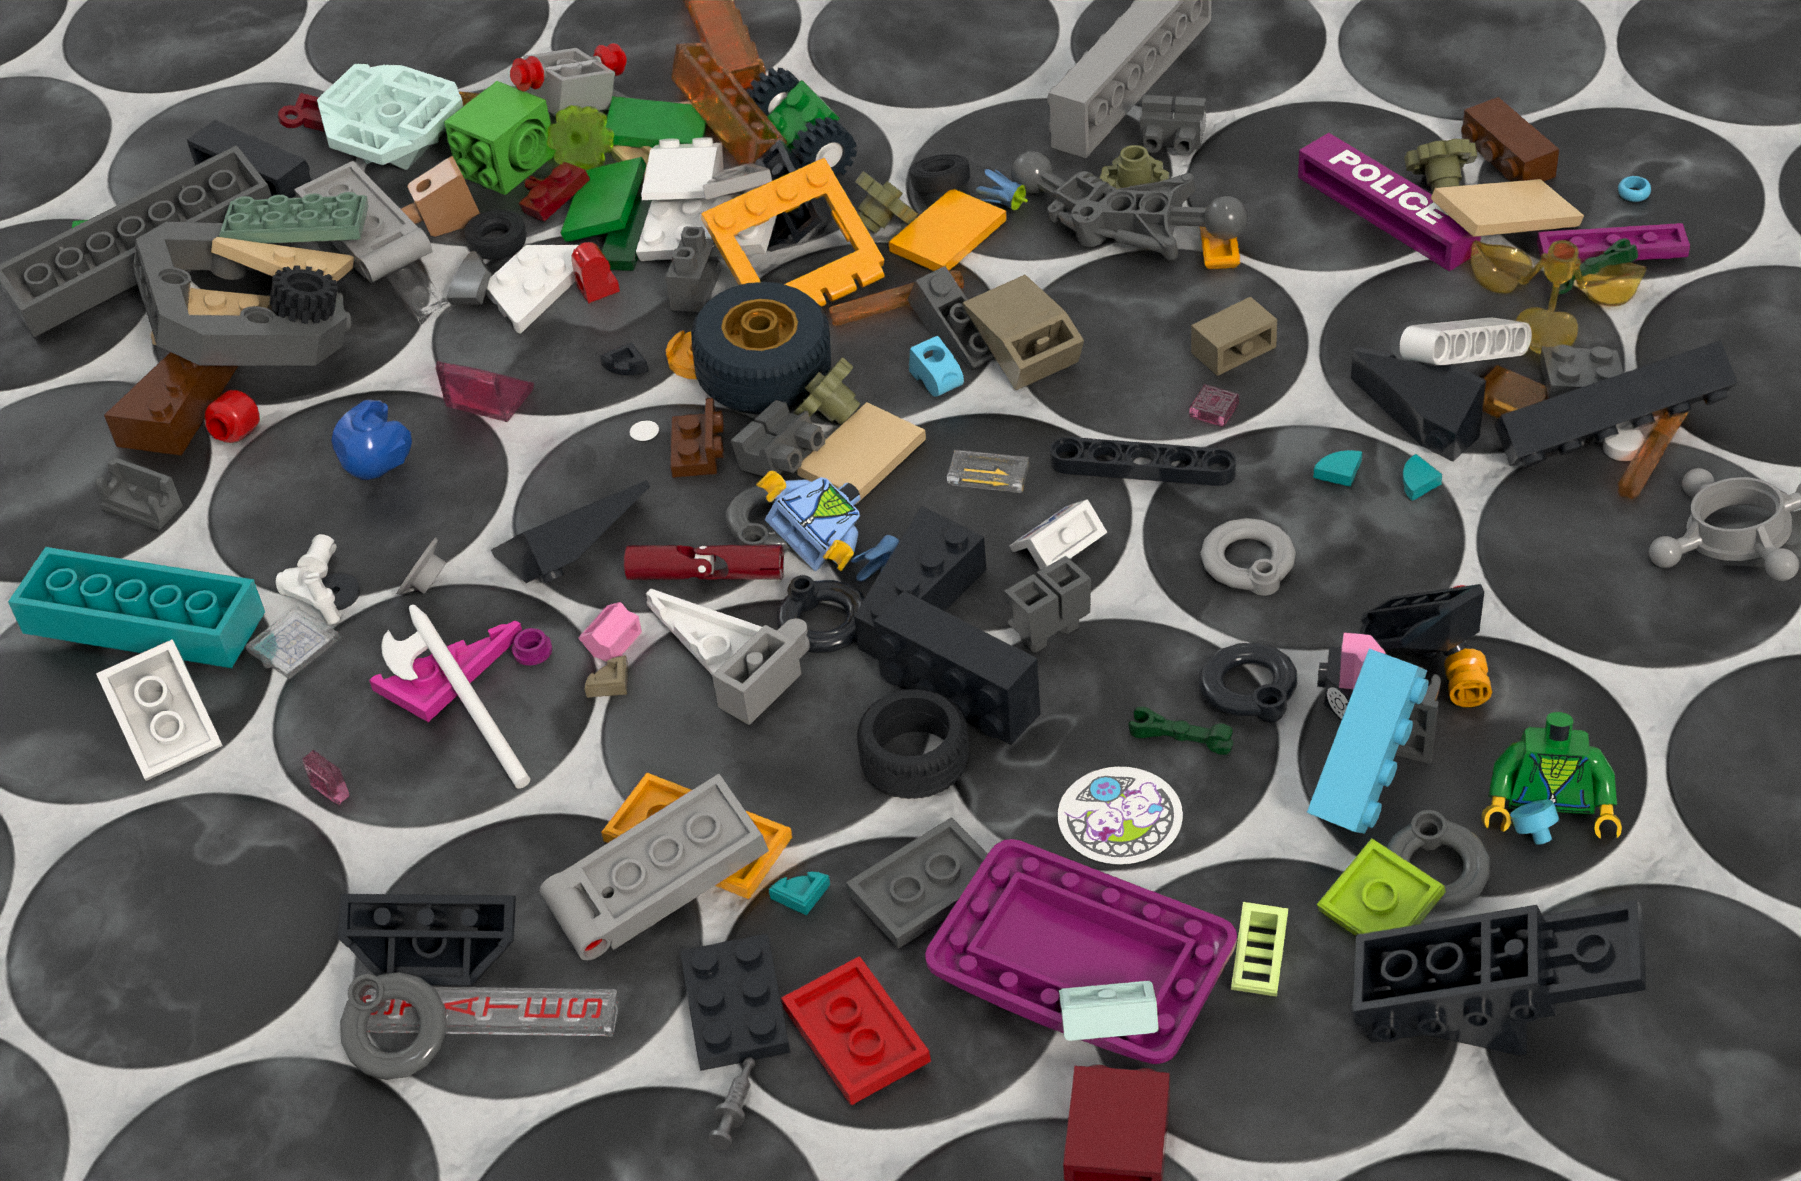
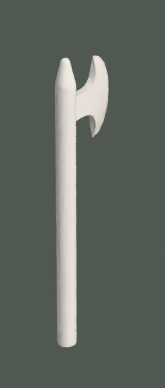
M410 605L411 619L417 632L403 641L395 640L389 630L385 633L381 648L386 665L393 674L401 679L410 681L417 679L418 676L413 669V662L418 655L429 648L515 787L518 789L525 787L530 782V777L428 616L416 605Z

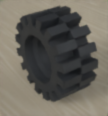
M294 265L293 270L288 266L283 267V271L277 270L275 275H273L270 306H272L274 312L279 311L278 315L280 317L289 316V321L295 322L296 319H301V323L308 324V320H312L314 324L320 323V319L326 321L329 319V316H333L338 290L337 282L332 280L333 277L330 274L324 275V271L320 269L315 272L309 266H306V270L301 269L300 265Z

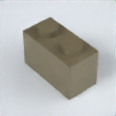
M1252 297L1246 298L1191 325V353L1216 376L1276 348L1277 319Z

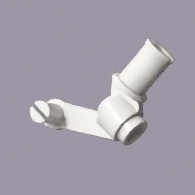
M319 534L313 538L307 554L299 559L298 567L288 568L278 573L276 586L281 595L296 598L313 605L316 609H320L326 624L331 625L340 620L341 614L334 604L335 596L332 590L326 588L321 579L328 573L327 564L337 546L333 544L334 540L331 537Z

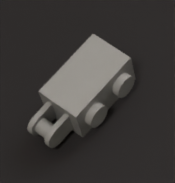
M797 618L790 619L777 631L764 625L712 674L718 708L750 725L802 674L799 659L810 648V642L806 636L808 632L806 622Z

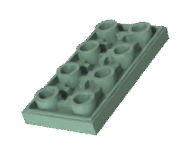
M344 192L330 197H322V195L316 193L305 195L303 198H288L285 195H275L269 199L259 200L243 196L230 201L219 236L259 243L361 239L369 207L368 199L365 195H356L353 192Z

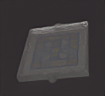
M295 606L245 647L247 652L263 662L265 668L271 667L287 679H291L341 639L339 632L323 623L322 617H314L299 606Z

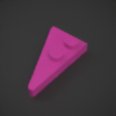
M514 620L511 623L501 624L488 629L489 637L467 646L464 640L447 646L469 683L477 678L514 643L516 635L522 631L521 623ZM432 654L428 657L414 660L413 669L418 676L417 679L411 681L404 680L394 675L383 680L381 674H378L369 680L374 692L427 722L457 696L456 691Z

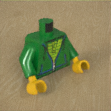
M1563 712L1548 714L1545 728H1526L1523 731L1521 740L1513 742L1495 761L1488 797L1492 798V804L1487 806L1481 814V820L1486 828L1489 826V817L1494 812H1501L1503 815L1501 831L1504 832L1509 828L1511 817L1509 812L1504 809L1505 801H1509V808L1517 809L1522 805L1547 799L1554 802L1557 812L1594 814L1595 807H1599L1600 815L1596 818L1594 824L1596 835L1601 839L1599 825L1602 821L1608 819L1616 823L1617 838L1620 836L1622 830L1621 822L1613 813V807L1617 806L1614 770L1601 749L1589 746L1587 732L1572 730L1574 720L1569 714Z

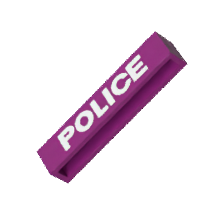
M1327 133L1299 150V179L1449 272L1479 253L1481 236L1473 237L1433 202L1431 199L1432 194L1334 135Z

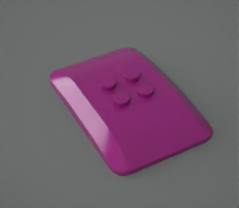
M1009 839L997 843L989 851L928 945L925 957L929 971L935 976L1003 1009L1063 1034L1059 990L1150 981L1152 982L1157 1002V1032L1084 1039L1081 1041L1139 1061L1161 1064L1171 1060L1177 1054L1235 950L1237 933L1234 926L1224 918L1023 841Z

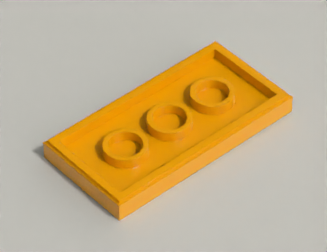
M646 773L602 830L603 841L609 843L692 790ZM746 811L763 835L769 851L715 886L750 899L792 839V832L790 827Z

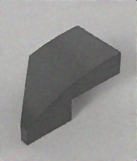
M471 251L463 260L450 285L446 298L453 305L483 304L488 283L493 273L487 268L482 257L476 251Z

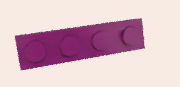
M1683 223L1538 232L1537 246L1543 266L1584 263L1590 257H1598L1604 254L1605 250L1623 238L1628 239L1631 245L1637 246L1638 258L1636 260L1688 257L1690 244Z

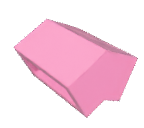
M621 602L607 605L578 638L588 651L598 659L608 661L611 658L622 656L642 633L639 616L629 612Z
M1344 633L1339 688L1354 689L1369 648L1385 654V651L1371 635Z

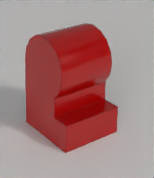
M591 242L582 243L577 246L571 255V261L577 288L586 301L591 303L620 292L618 280L611 272L610 264L599 247Z

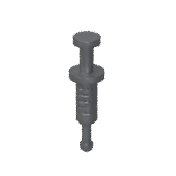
M751 1057L744 1060L741 1075L733 1079L725 1102L719 1104L715 1109L714 1117L720 1125L718 1130L711 1131L708 1137L709 1144L715 1149H729L732 1143V1137L729 1135L730 1129L740 1127L745 1119L742 1107L751 1086L748 1076L751 1069L755 1066V1060Z

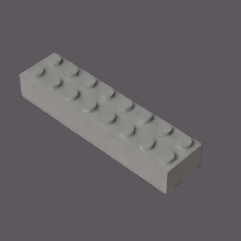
M1212 0L1133 1L1130 8L1121 17L1117 18L1114 25L1105 34H1102L1097 43L1084 53L1079 62L1067 71L1066 75L1056 86L1050 89L1047 103L1050 106L1048 130L1051 133V148L1087 158L1211 21Z

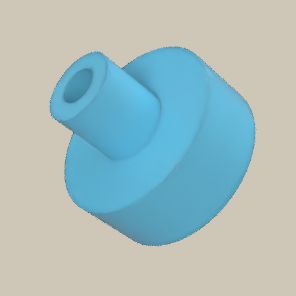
M1547 799L1522 805L1510 814L1516 832L1519 834L1531 833L1534 843L1537 845L1544 844L1552 839L1548 827L1554 825L1559 820L1554 802Z

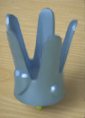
M985 169V175L1001 187H977V193L996 199H981L982 201L1004 204L1012 210H1017L1023 202H1028L1025 199V185L1012 182L996 169L995 172Z
M886 535L877 546L851 559L853 563L864 558L870 561L857 574V581H864L880 568H884L900 542L896 537Z

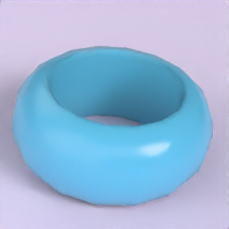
M1630 176L1621 180L1618 185V193L1626 201L1640 202L1649 197L1651 185L1643 177Z

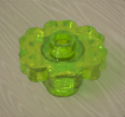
M569 105L565 109L558 111L556 114L557 123L551 124L548 127L547 139L549 148L556 150L554 154L556 163L561 165L563 162H567L585 170L602 166L605 163L604 153H609L613 150L614 138L613 130L605 127L607 123L606 115L599 112L593 106L581 108L578 105Z

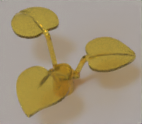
M1475 240L1471 251V267L1477 281L1484 288L1497 293H1510L1515 290L1518 283L1528 284L1544 267L1547 279L1553 283L1548 310L1532 307L1522 311L1516 318V321L1525 322L1530 325L1532 338L1529 349L1537 354L1541 353L1542 346H1572L1578 334V324L1572 314L1554 312L1560 284L1570 280L1574 274L1578 288L1587 289V296L1590 300L1604 306H1621L1634 297L1647 269L1646 266L1622 263L1612 266L1608 265L1601 268L1598 273L1582 277L1580 270L1581 260L1578 258L1579 250L1575 244L1566 240L1553 242L1549 247L1548 254L1543 253L1541 260L1534 268L1531 258L1525 252L1511 246L1492 245Z

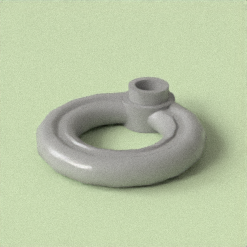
M1243 518L1228 521L1214 528L1204 539L1200 555L1205 570L1216 581L1231 588L1251 590L1257 595L1267 596L1279 589L1280 581L1293 568L1296 551L1291 538L1280 527L1265 520ZM1251 539L1266 544L1270 548L1272 555L1270 560H1257L1249 569L1230 564L1226 560L1224 553L1229 544L1237 540Z

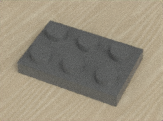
M951 817L847 881V893L899 949L947 918L988 853Z

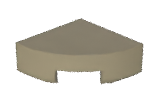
M626 655L606 661V666L599 669L595 674L591 673L585 683L587 698L627 694L628 661Z

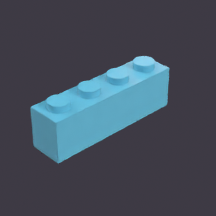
M1369 648L1307 813L1358 833L1365 834L1368 827H1374L1382 808V804L1377 802L1383 786L1388 787L1391 784L1397 770V762L1393 760L1399 744L1402 746L1406 744L1412 731L1413 721L1409 720L1414 704H1421L1426 695L1429 681L1424 678L1427 670Z

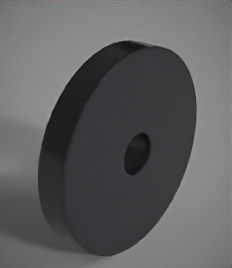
M335 573L321 579L325 587L332 590L335 596L334 604L338 611L351 606L360 595L358 581L352 575Z

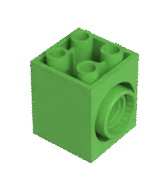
M499 81L494 82L444 121L452 156L464 179L504 195L508 194L557 154L546 100Z

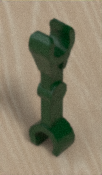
M1623 238L1605 250L1604 254L1598 257H1590L1584 263L1569 270H1566L1564 267H1555L1549 271L1548 277L1553 281L1561 277L1563 279L1560 283L1552 285L1551 289L1557 294H1565L1573 287L1574 281L1581 277L1598 273L1601 268L1608 265L1632 262L1638 258L1637 246L1631 245L1628 239Z
M1137 707L1133 712L1134 719L1143 723L1129 721L1128 723L1130 734L1136 738L1170 736L1178 741L1189 740L1206 744L1212 752L1220 755L1230 753L1234 744L1233 740H1231L1233 730L1226 724H1215L1209 729L1190 725L1183 720H1166L1163 716L1147 707Z

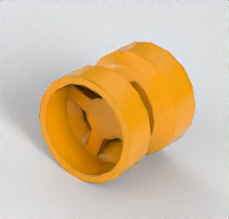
M1465 648L1446 658L1444 666L1447 679L1449 680L1448 690L1451 701L1461 707H1475L1487 702L1491 697L1492 688L1490 679L1487 676L1488 666L1485 655L1481 651Z

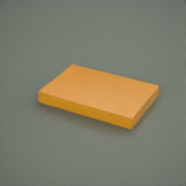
M956 189L949 190L889 241V251L933 271L944 266L950 271L1007 220L1006 211Z

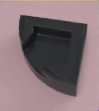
M632 342L600 355L601 365L606 370L615 374L637 375L649 371L647 361Z

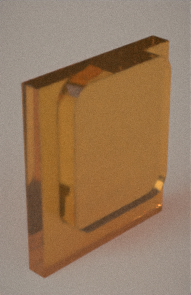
M1496 365L1484 378L1486 386L1483 412L1497 418L1505 413L1549 399L1545 385L1499 365Z

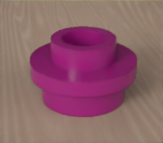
M529 628L516 635L512 646V653L514 659L520 664L537 665L549 658L552 653V643L543 631Z

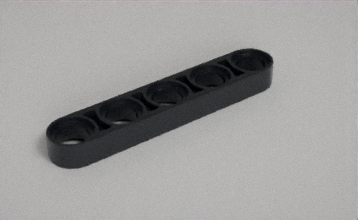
M1062 437L1056 439L1050 446L1051 466L1055 471L1063 474L1212 486L1229 484L1236 476V457L1232 452L1221 448L1079 437ZM1063 452H1073L1076 454L1075 457L1069 459L1060 458L1058 455ZM1100 455L1114 457V459L1107 462H1101L1095 458ZM1137 458L1152 460L1149 464L1144 465L1136 464L1133 461ZM1175 461L1190 463L1187 467L1182 468L1174 467L1171 464ZM1213 464L1228 466L1227 469L1221 471L1212 470L1209 467Z

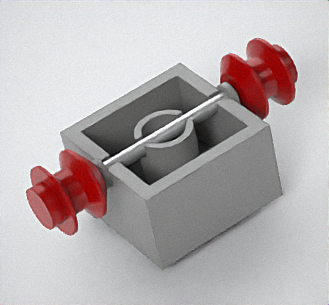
M615 43L609 44L607 47L604 45L597 46L593 57L577 48L526 55L523 58L514 60L510 69V78L520 91H525L545 99L548 111L552 113V116L559 119H568L571 115L581 113L595 114L598 110L610 108L614 76H619L624 72L627 58L625 52Z

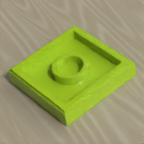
M1371 838L1317 903V907L1325 916L1356 936L1358 934L1418 925L1446 891L1444 885Z

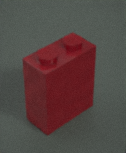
M1098 1064L1089 1067L1074 1065L1063 1162L1064 1181H1163L1170 1103V1073L1157 1072L1149 1068L1127 1070L1109 1068Z

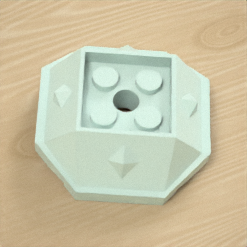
M354 64L317 99L329 148L362 158L366 164L371 162L380 165L390 164L408 170L432 145L439 142V138L446 132L444 121L463 107L462 98L455 82L402 65L370 67L368 64Z

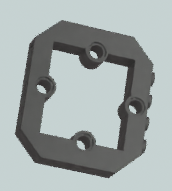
M164 222L136 238L133 270L157 346L198 365L316 366L343 347L345 333H349L351 329V316L349 312H345L342 293L338 292L333 316H329V319L326 321L320 319V323L315 324L312 320H308V324L301 323V319H296L295 322L289 321V316L282 318L276 316L270 309L259 306L246 307L241 311L240 315H189L188 304L191 276L185 270H211L216 276L230 280L244 277L246 271H258L211 252L212 241L216 237H220L219 233L223 223ZM314 241L266 243L321 251L318 243Z

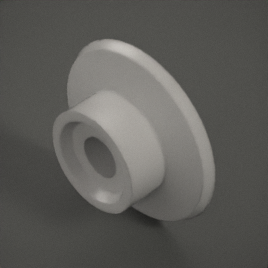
M437 537L433 539L396 594L401 595L411 586L423 594L428 591L446 565L445 561L434 554L438 543Z

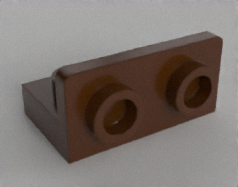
M706 398L705 414L672 416L670 467L673 478L717 474V459L724 458L722 436H718V433H724L722 411H715L713 398Z

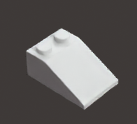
M709 137L692 139L693 144H680L679 139L659 140V145H655L650 149L641 193L642 200L705 198L703 185L708 184L707 181L713 179V176L718 171L724 170L722 143H713L712 138Z
M173 639L96 673L146 781L223 746Z

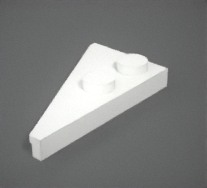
M649 589L646 593L647 606L711 675L762 628L761 626L653 589Z

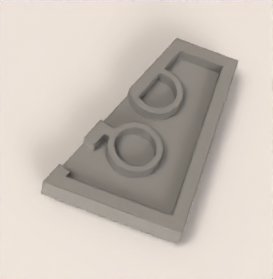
M748 163L720 170L713 176V179L707 181L708 184L703 185L705 198L708 200L735 192H744L745 194L772 181L770 169Z

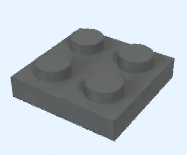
M1568 345L1542 346L1540 364L1548 398L1624 373L1617 350H1611L1606 347H1594L1592 349L1573 348Z

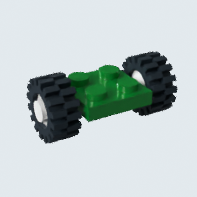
M778 67L776 72L774 68L768 69L767 76L763 72L758 75L761 79L757 82L753 79L750 83L754 87L753 90L747 89L746 95L749 97L745 99V104L748 107L746 109L760 124L757 129L767 140L774 145L781 139L804 167L825 158L837 179L839 172L844 175L847 172L844 167L846 165L851 167L854 163L850 157H856L857 151L854 148L857 145L852 135L838 122L840 118L809 85L803 80L799 81L789 70L785 71L783 68Z

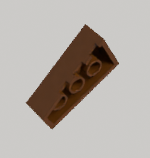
M170 352L104 414L116 447L182 456L203 423L205 410L208 405L220 396L238 366L198 365Z

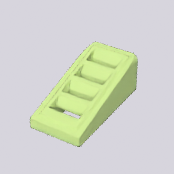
M1243 902L1231 990L1277 997L1288 908ZM1249 927L1276 930V935L1250 932ZM1247 941L1274 945V950L1248 947ZM1245 956L1272 960V966L1244 962ZM1243 971L1270 975L1269 983L1242 979Z

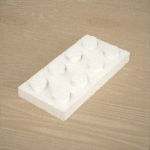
M742 194L723 195L708 200L706 198L652 200L636 249V254L640 261L672 259L673 252L680 243L683 228L686 226L703 227L706 239H712L701 220V213ZM777 215L769 218V221L761 225L751 226L734 236L746 255L766 253ZM714 244L709 257L722 256Z

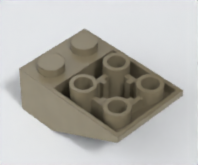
M1027 275L1020 276L962 303V306L1015 391L1079 362L1084 343L1082 336L1066 311Z

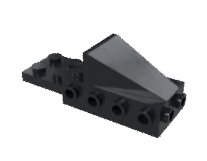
M1638 900L1549 915H1542L1537 905L1358 934L1356 935L1355 960L1353 962L1354 988L1351 1001L1354 1022L1357 1026L1363 1027L1372 1043L1394 1042L1402 1038L1427 1035L1513 1055L1527 1054V1022L1534 1021L1537 1018L1556 1016V1004L1647 990L1643 910Z

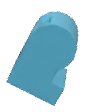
M938 336L910 348L909 372L916 380L921 379L932 396L937 397L963 385L964 378L959 364ZM933 350V356L925 359L923 355L927 351Z

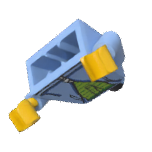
M769 471L756 484L757 487H761L768 492L766 496L768 502L777 499L766 516L765 521L815 572L820 569L828 558L837 563V569L842 571L854 556L859 534L854 526L860 517L859 511L854 507L861 498L858 489L851 483H845L836 489L827 478L822 477L812 482L807 479L785 481L777 472Z

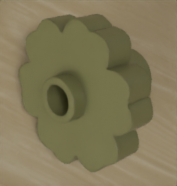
M1469 139L1434 141L1417 147V150L1406 153L1404 156L1406 171H1412L1414 175H1426L1427 186L1431 187L1433 194L1435 188L1460 186L1459 182L1462 180L1460 168H1463L1465 164L1475 162L1477 151L1475 143H1470Z
M1130 145L1121 150L1119 157L1112 161V166L1102 168L1100 179L1116 189L1167 180L1169 179V172L1163 169V162L1155 160L1148 154L1146 148L1139 145Z
M864 171L856 179L855 182L868 192L867 196L857 207L860 210L857 214L863 224L876 234L881 227L885 229L895 215L908 224L918 215V213L899 199L903 193L890 182L886 181L882 185Z
M842 357L825 376L819 372L805 387L809 394L795 409L793 414L799 415L806 410L809 413V417H811L818 410L831 422L835 420L842 425L861 404L854 398L856 394L842 382L853 369V366Z

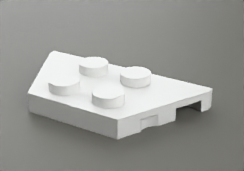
M525 245L490 278L486 295L494 304L498 305V309L504 317L508 316L517 333L521 334L576 281L571 255L579 245Z

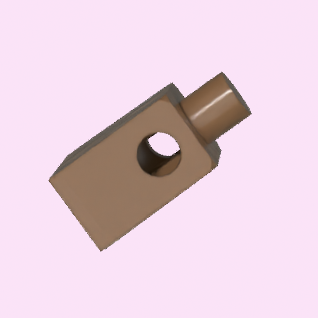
M453 156L411 181L407 187L414 203L400 208L414 224L424 221L430 235L434 237L465 228L473 217L480 214Z

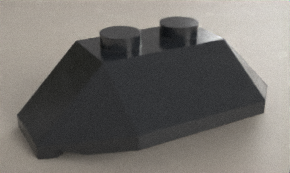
M781 139L755 161L756 165L770 169L772 181L804 167ZM823 196L800 204L798 208L787 213L782 212L778 214L767 249L773 252L806 242L822 231L833 220Z
M1481 584L1393 596L1362 614L1361 621L1363 626L1359 634L1371 635L1385 651V654L1402 656L1421 654L1422 658L1431 657L1439 652H1443L1444 656L1455 654L1467 647L1465 640L1480 632L1485 591Z
M340 894L338 939L375 976L402 972L421 977L430 985L473 986L514 941L516 896Z

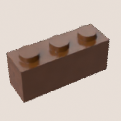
M1496 97L1464 110L1463 125L1461 127L1462 138L1469 139L1470 143H1475L1476 151L1497 168L1506 179L1511 182L1541 179L1544 182L1556 177L1559 148L1502 99Z

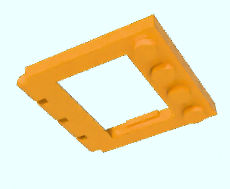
M825 158L701 213V220L738 285L760 282V279L734 236L751 226L756 227L769 221V218L794 210L806 201L823 196L832 210L831 215L846 241H850L855 252L784 285L797 288L806 293L822 307L826 305L823 293H826L828 299L833 302L857 291L854 279L863 288L885 277L881 268L884 265L883 256Z

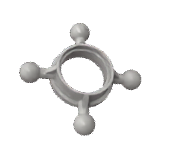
M1702 468L1692 469L1685 474L1682 480V488L1686 495L1693 498L1691 515L1687 521V531L1681 538L1675 539L1670 536H1661L1651 543L1649 557L1656 566L1661 568L1673 567L1680 561L1682 554L1696 549L1708 557L1725 561H1744L1762 557L1765 560L1764 567L1766 573L1777 581H1787L1796 575L1799 569L1797 556L1792 551L1780 547L1786 543L1792 533V516L1790 512L1801 508V483L1798 485L1795 493L1788 495L1771 483L1756 478L1737 477L1715 482L1712 474ZM1736 505L1758 506L1773 514L1765 522L1743 529L1718 528L1704 522L1711 513Z

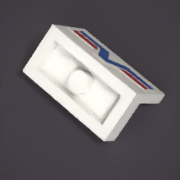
M1086 499L1064 507L1009 546L1013 552L1028 548L1041 570L1064 556H1067L1069 559L1106 534L1107 531L1090 502Z

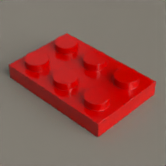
M860 956L781 997L783 1009L850 1105L859 1102L931 1062L928 1048Z

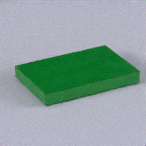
M612 96L603 132V143L639 148L649 146L653 148L655 145H659V140L679 139L680 144H693L692 139L703 138L705 135L709 106Z
M642 157L586 170L590 181L575 193L560 232L565 242L625 229L647 167Z

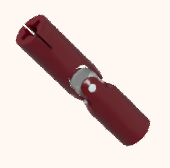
M627 545L624 556L625 576L627 580H682L691 577L720 580H782L784 575V549L782 545L699 546L696 548L682 545ZM716 556L724 559L727 567L714 570Z

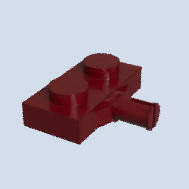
M563 162L554 168L545 180L529 176V179L527 178L525 181V187L530 192L519 202L523 213L545 222L590 181V178L585 169Z

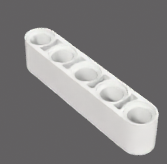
M1493 317L1411 325L1404 330L1401 336L1400 353L1404 359L1435 365L1524 355L1527 352L1531 343L1532 331L1528 323Z

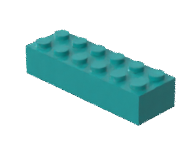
M50 547L44 548L8 601L23 634L143 653L173 639L183 660L227 668L233 667L265 613L254 579Z

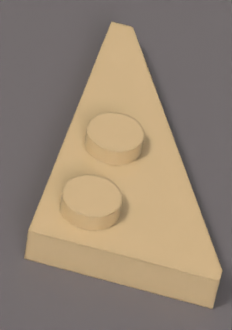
M216 237L212 241V253L271 276L275 275L277 270L283 271V267L288 266L293 270L294 265H300L301 269L305 270L306 266L312 267V271L315 272L318 269L323 270L324 275L330 274L333 277L332 280L337 282L353 269L354 257L351 255Z

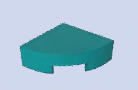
M1346 450L1325 456L1315 465L1313 478L1351 487L1362 462V452Z
M1415 454L1409 458L1403 469L1404 492L1413 501L1441 485L1443 474L1419 455Z
M807 872L805 876H798L788 880L787 877H784L769 888L770 899L807 916L830 886L829 875L820 872Z

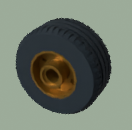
M755 282L734 286L717 294L708 301L694 319L691 339L696 378L699 385L711 398L727 408L743 413L761 414L775 400L786 403L788 409L800 405L807 397L809 392L805 387L819 372L825 376L831 368L828 318L824 310L814 299L797 288L772 282Z

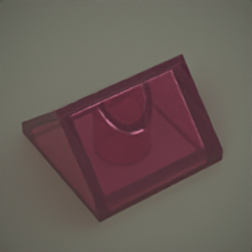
M437 361L435 367L447 407L508 422L534 387L533 382L474 367Z

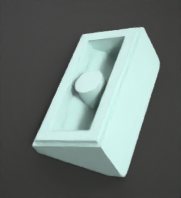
M1150 981L1059 990L1064 1037L1068 1041L1149 1034L1158 1031L1157 1002L1153 985Z

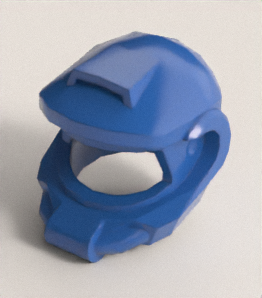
M364 400L349 410L338 421L332 434V447L343 469L353 477L361 480L380 478L397 466L404 464L412 444L411 432L402 423L394 420L387 422L388 406L380 400Z

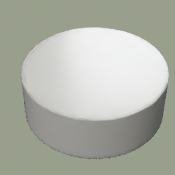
M1626 426L1618 429L1619 435L1603 441V450L1610 458L1618 461H1631L1641 455L1644 436L1639 430H1633L1631 426Z

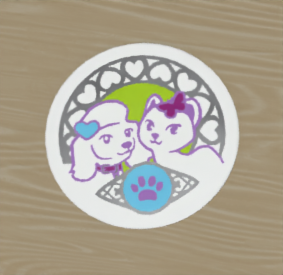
M1109 767L1086 774L1067 789L1058 808V824L1066 841L1082 855L1107 864L1138 863L1160 854L1175 840L1183 820L1180 800L1171 786L1150 772L1132 767Z

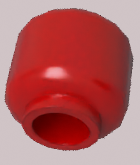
M229 390L208 405L205 410L206 427L215 439L225 443H236L257 427L260 422V413L254 400L246 393L239 390Z

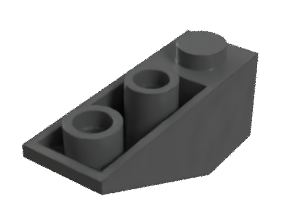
M946 266L915 281L907 300L927 330L934 336H938L945 346L972 370L995 358L962 306V303L968 299Z

